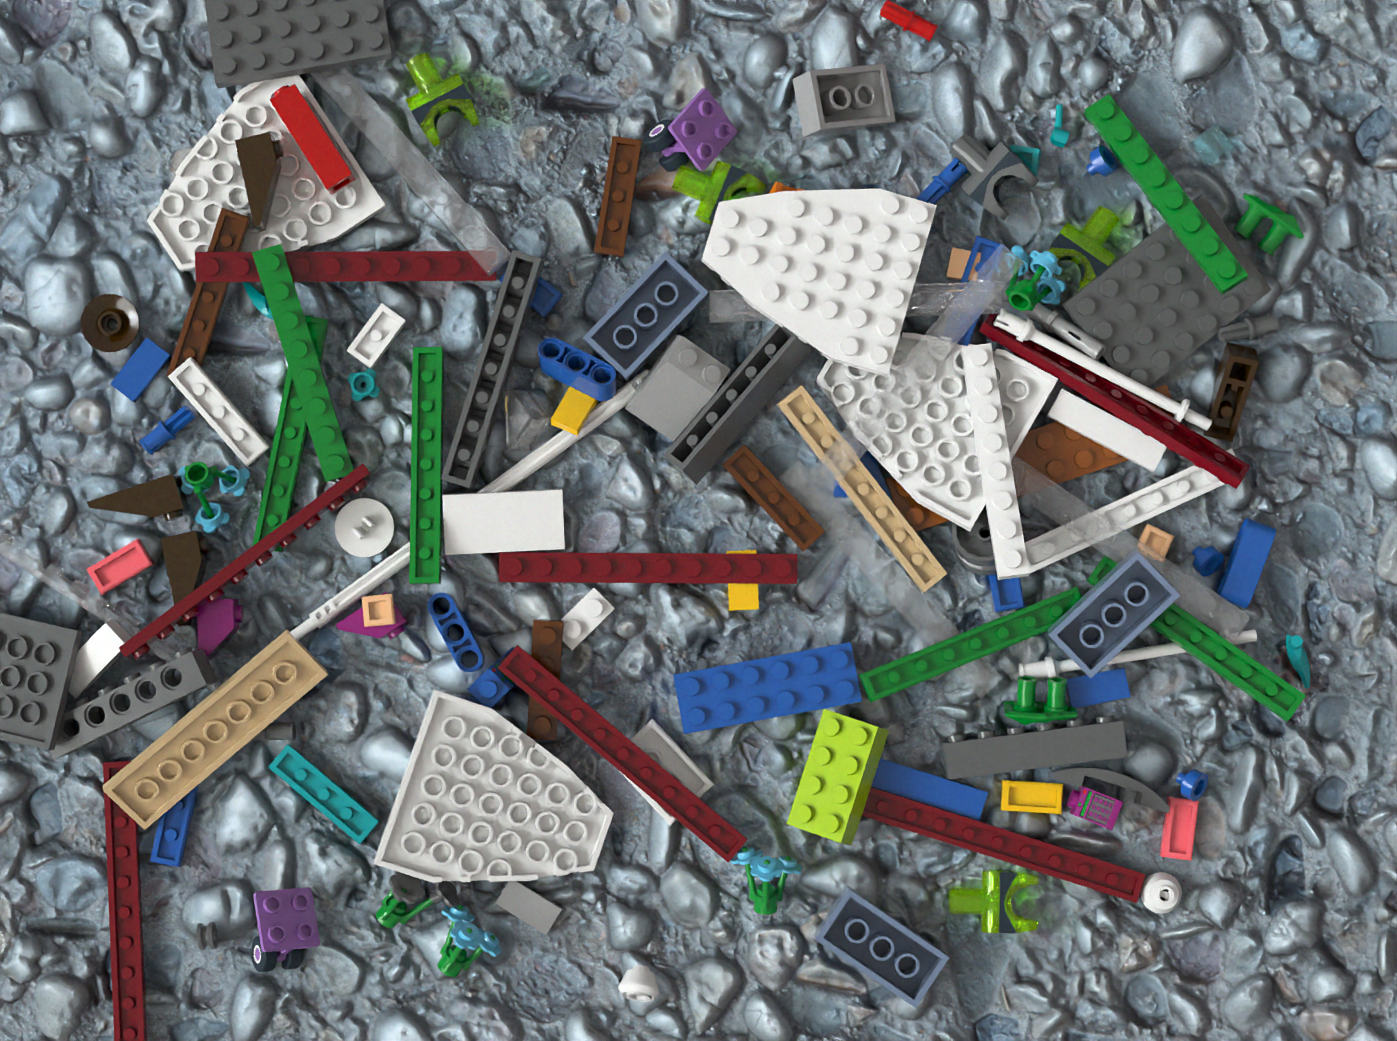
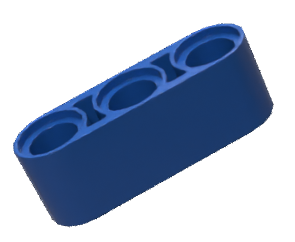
M546 338L539 343V366L544 374L599 401H608L615 396L617 392L616 371L613 366L557 338Z
M1250 518L1244 520L1217 590L1216 597L1244 609L1248 607L1274 541L1276 528Z
M439 592L434 594L428 601V611L457 666L464 672L480 670L485 663V655L457 601L452 595ZM440 598H446L450 603L449 611L443 615L437 613L435 609V603ZM454 624H459L464 629V636L459 641H454L449 636V630ZM469 650L476 652L478 655V662L472 668L467 667L463 662V656Z

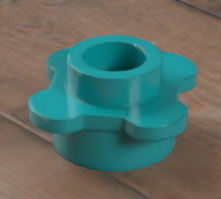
M367 369L365 372L357 374L352 372L349 374L347 381L352 389L351 397L353 400L361 401L364 397L371 396L375 398L379 395L380 388L376 386L375 378L377 375L374 370ZM363 382L366 383V387H365V388H362V387H361V384H362Z

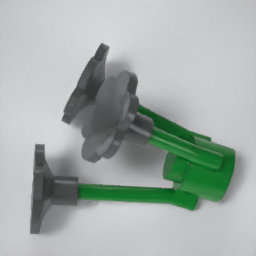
M398 872L389 879V884L392 888L382 900V906L376 911V918L383 926L394 928L398 923L405 925L411 917L433 903L438 904L444 900L446 905L452 908L460 904V900L453 883L449 881L434 882L436 891L430 894V898L406 912V903L414 904L417 900L422 899L425 891L421 887L422 882L419 878Z

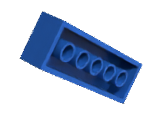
M851 642L673 674L684 734L862 702Z

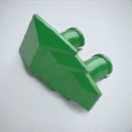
M1243 194V198L1249 202L1248 206L1250 207L1233 229L1249 239L1264 217L1271 218L1273 220L1272 223H1274L1261 242L1257 244L1271 256L1274 255V252L1288 234H1294L1299 239H1303L1304 235L1292 213L1284 212L1276 205L1266 203L1256 195Z
M1028 675L1018 677L1017 701L1003 702L1005 716L1024 725L1077 717L1076 708L1065 704L1067 679L1062 677L1048 678L1047 703L1035 701L1037 678Z

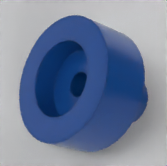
M1100 145L1090 152L1091 163L1086 166V169L1092 176L1099 172L1107 177L1118 169L1117 161L1107 147Z
M1197 546L1192 551V555L1195 556L1192 566L1203 577L1212 575L1223 563V554L1214 546L1204 549L1201 546Z
M1192 769L1188 774L1180 772L1176 782L1181 785V795L1192 801H1197L1207 788V774L1197 769Z

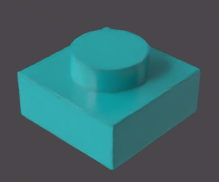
M1011 144L1010 149L1026 163L1037 177L1042 150Z

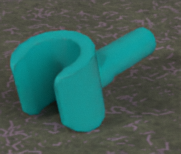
M1058 104L1056 105V117L1050 136V143L1064 148L1070 132L1061 129L1063 124V105Z

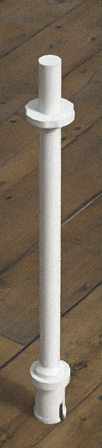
M1002 308L1000 315L998 314L994 322V326H998L1017 336L1016 340L1020 342L1031 340L1173 413V419L1178 422L1184 419L1206 431L1212 423L1211 419L1188 408L1190 400L1184 399L1181 403H1178L1038 331L1035 329L1033 321L1028 318L1024 320Z
M1226 627L1219 629V635L1233 645L1257 641L1255 629L1228 633ZM1174 642L1120 651L1106 665L1186 653L1187 651ZM1051 656L1045 657L1043 661L1019 664L1020 676H1033L1037 680L1057 677L1059 673L1081 670L1072 659L1057 661L1052 659Z

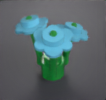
M753 847L739 849L737 854L731 859V864L745 865L750 889L749 899L754 901V911L763 915L776 913L778 902L783 900V888L787 874H801L802 866L796 864L797 861L789 856H780L779 859L770 856L762 857V850L754 851ZM754 876H759V879L763 881V884L758 885L757 888ZM774 877H780L777 889H775L774 885L770 884Z
M459 904L452 908L446 905L441 912L443 915L448 916L452 923L445 944L440 950L442 957L437 966L443 974L449 977H457L462 969L468 970L472 962L483 951L490 953L493 957L501 953L497 937L489 931L485 932L481 928L477 929L474 924H470L475 920V916L468 913V908ZM455 938L454 942L456 945L451 946L452 941ZM467 947L475 950L469 957H466L467 952L464 950Z

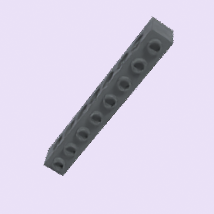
M512 250L441 479L473 490L475 488L544 267V262L541 258Z

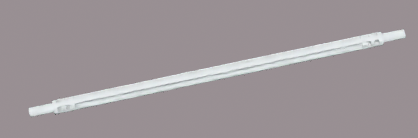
M647 369L617 390L612 399L602 401L595 406L578 436L562 430L477 493L511 490L625 407L649 371ZM442 518V539H443V538H444V522H443V518ZM410 542L310 613V618L290 633L299 641L316 627L322 628L333 618L410 563Z

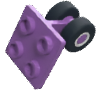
M702 88L673 122L671 120H662L653 125L645 133L643 142L651 152L661 151L664 156L659 159V164L667 172L680 169L689 160L693 162L699 171H705L737 134V129L709 90Z
M305 887L257 891L253 895L259 936L254 938L251 947V958L254 968L258 972H269L274 970L277 961H282V968L284 970L298 968L302 962L303 948H314L320 945L312 889Z

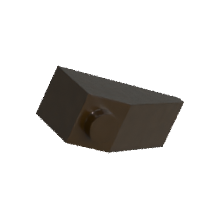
M270 132L235 140L253 224L259 232L266 231L281 171L280 158L284 157L280 139L275 140Z
M1229 342L1226 343L1218 367L1207 418L1211 419L1212 423L1207 431H1203V436L1233 442L1259 364L1256 349Z
M173 473L87 502L89 508L161 519L165 518L166 522L183 517L182 512L190 509L186 496L181 490L182 483L180 477Z
M192 531L160 538L174 605L202 585L208 562L207 554L210 553L208 538L203 536L202 532ZM192 619L188 622L182 620L178 623V626H190Z

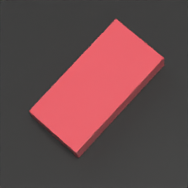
M136 539L86 570L101 595H104L155 565L142 541Z
M1167 796L1166 804L1170 809L1169 813H1165L1160 856L1192 861L1199 801Z

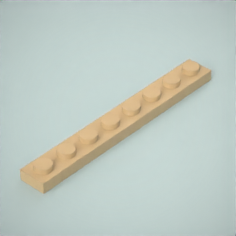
M800 385L777 403L785 416L922 592H926L947 575L941 564L805 388Z

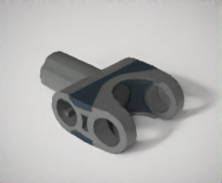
M965 133L953 144L949 151L971 173L960 187L979 205L1002 220H1005L1009 213L1003 208L1004 205L999 198L1001 185L1011 178L1022 179L1032 187L1039 182L1026 163L1001 141L988 153L968 133Z

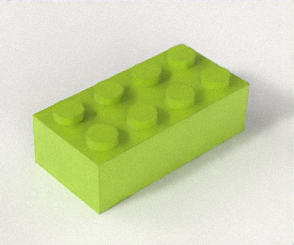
M823 709L787 824L838 843L852 845L889 730Z

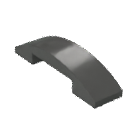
M1077 766L1052 770L1048 775L1052 779L1082 787L1084 776L1128 788L1137 791L1134 803L1169 813L1170 807L1154 791L1128 776L1113 771Z

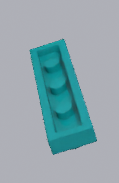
M290 744L285 746L268 767L359 845L381 821Z

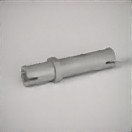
M1037 303L1033 311H1022L1023 314L1043 326L1042 329L1045 332L1054 333L1094 360H1098L1106 349L1104 344L1062 318L1061 313L1057 310L1051 311L1044 305ZM1072 334L1075 335V336H1077V337L1080 338L1081 340L1076 339L1075 337L1072 336Z

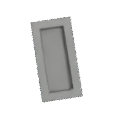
M509 881L495 903L547 935L562 910V907L520 881Z

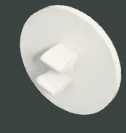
M359 498L347 503L340 510L335 521V535L339 544L345 551L357 557H372L381 553L389 546L394 535V520L390 511L382 503L370 498Z

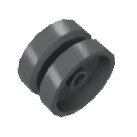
M985 506L971 532L955 523L952 524V540L961 564L969 571L979 575H996L997 571Z

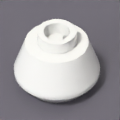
M1157 872L1144 880L1140 894L1142 902L1149 910L1163 914L1174 910L1178 906L1182 891L1175 877L1168 873Z
M634 965L633 969L626 971L618 989L621 995L629 1000L652 1001L659 995L656 975L650 972L651 969L647 966Z

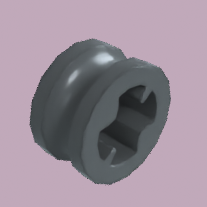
M214 921L209 922L207 926L203 923H198L197 942L200 950H205L207 946H210L211 949L217 948L218 934Z

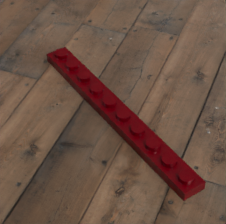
M496 251L284 252L294 282L496 281ZM195 252L196 282H261L252 252Z
M996 309L983 322L979 331L990 340L998 342L1011 350L1016 356L1024 358L1039 369L1058 378L1068 388L1074 389L1086 396L1094 404L1100 405L1112 412L1117 418L1138 428L1143 434L1151 436L1164 444L1169 450L1177 452L1190 460L1195 466L1208 471L1221 482L1229 484L1235 489L1242 482L1250 468L1249 464L1121 386L1031 340H1024L1023 342L1016 340L1017 336L998 326H994L998 314L1000 315V312Z
M362 463L118 649L128 660L133 657L136 660L143 657L151 650L149 647L151 643L158 638L160 641H163L176 631L174 628L176 624L182 620L185 622L190 621L200 613L198 608L208 601L212 604L225 594L223 589L231 583L237 585L249 576L247 571L257 564L261 567L273 558L272 552L280 546L284 549L291 545L297 539L295 534L303 528L310 530L322 520L319 516L328 509L334 512L346 502L343 498L352 491L357 494L369 485L367 480L371 478L369 470Z
M499 552V582L797 584V554Z
M519 645L512 650L498 667L500 671L725 861L729 862L748 840Z
M131 761L103 762L104 784ZM104 792L114 1041H147L138 823Z
M873 787L870 788L862 816L1135 903L1138 901L1146 875Z

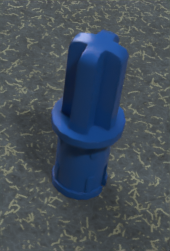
M954 158L938 176L934 175L932 177V183L916 199L935 205L945 193L949 194L951 192L950 188L968 172L967 168L962 163L959 164L960 161Z
M183 406L165 422L160 420L158 422L159 425L153 431L139 440L140 444L150 455H153L166 442L176 439L175 434L195 418L193 411L189 407Z

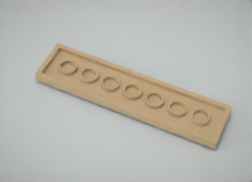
M285 630L103 785V791L144 830L147 829L328 675L327 670L288 630Z

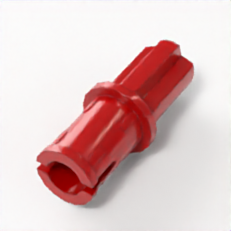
M887 0L880 10L881 17L903 28L902 31L908 30L926 39L928 42L931 41L938 27L937 24L915 14V10L911 12L890 0Z

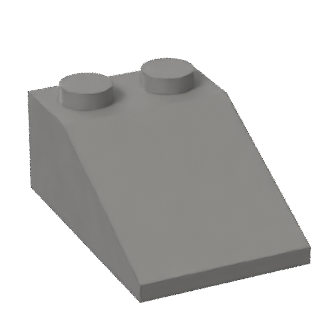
M885 64L810 70L793 79L803 137L830 135L896 122Z
M674 334L625 409L674 442L714 396L731 369L684 336Z

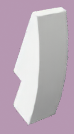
M115 619L106 622L78 650L69 692L75 699L84 693L118 659V656L122 653L118 648L132 638Z

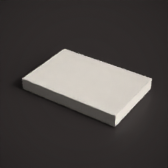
M651 719L630 739L699 798L714 785L654 719ZM623 774L669 825L677 820Z

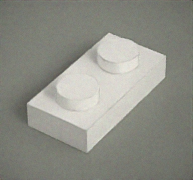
M381 303L349 346L347 352L373 369L407 321Z
M595 588L561 619L564 620L563 641L572 651L615 610Z

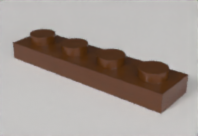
M612 136L594 254L624 258L642 140Z
M745 445L740 447L722 464L802 552L825 532Z
M534 619L531 656L561 681L564 620ZM529 695L527 736L531 739L557 741L558 719Z

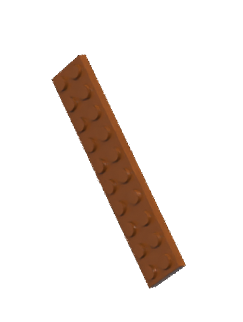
M1167 384L1153 389L1172 399ZM1138 396V397L1141 398L1142 400L1146 401L1147 403H1149V404H1151L1152 406L1156 407V408L1159 409L1160 411H1162V412H1164L1165 414L1169 415L1170 417L1174 418V414H1173V413H1171V412H1169V411H1167V410H1165V409H1163V408H1161V407H1159V406L1153 404L1152 402H1150V401H1148V400H1146V399H1144V398ZM1102 406L1098 407L1099 409L1116 417L1112 412L1108 411ZM1059 422L1030 430L1011 461L1017 498L1128 461V459ZM894 477L885 479L893 504L915 532L950 521L917 503Z

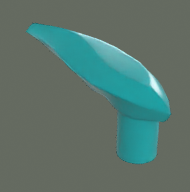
M242 282L254 306L264 316L273 320L267 298L259 293L249 282Z
M1287 634L1286 649L1289 660L1300 675L1304 688L1310 687V667L1307 654L1302 646L1303 639L1298 635L1291 636Z

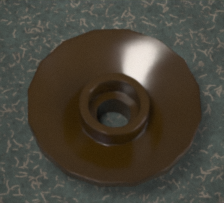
M103 294L92 299L85 306L81 315V331L84 339L93 348L102 352H118L126 349L136 339L140 329V317L136 307L127 298L117 294ZM111 320L117 321V327L114 330H110L108 327Z

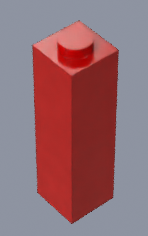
M293 84L290 87L285 85L275 91L274 97L270 99V102L328 192L333 195L355 181V176L296 85Z

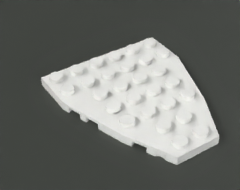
M300 75L250 83L238 91L233 98V103L224 114L221 113L216 119L217 123L206 136H202L175 172L177 175L168 190L165 189L160 198V204L152 211L147 222L177 268L183 272L195 270V252L208 251L221 208L251 217L241 252H255L278 244H282L284 252H293L338 240L385 209L386 205ZM293 84L296 85L356 178L355 181L333 195L325 188L270 102V99L274 97L275 91L285 85H289V87ZM270 132L275 140L280 139L284 157L280 158L281 171L266 231L259 232L253 224L235 140Z
M883 189L782 191L721 201L718 203L702 262L711 270L716 271L728 286L731 285L739 292L750 306L779 326H784L793 332L804 343L812 345L822 352L821 355L827 359L887 377L937 205Z
M902 332V335L899 336L887 377L828 359L817 377V383L853 435L917 503L971 532L986 504L961 357V347H964V345L950 343V340ZM996 349V351L992 352L1010 459L1012 461L1056 386L1058 378L1005 350Z
M434 689L373 863L432 883L442 881L471 882L478 880H489V882L537 880L540 877L593 871L614 813L567 765L492 708Z

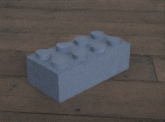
M665 251L587 332L583 340L600 358L613 366L620 377L628 382L709 298V292Z
M1135 547L1047 629L1048 635L1092 678L1181 595Z
M847 885L813 934L816 941L915 1008L950 958L940 948Z

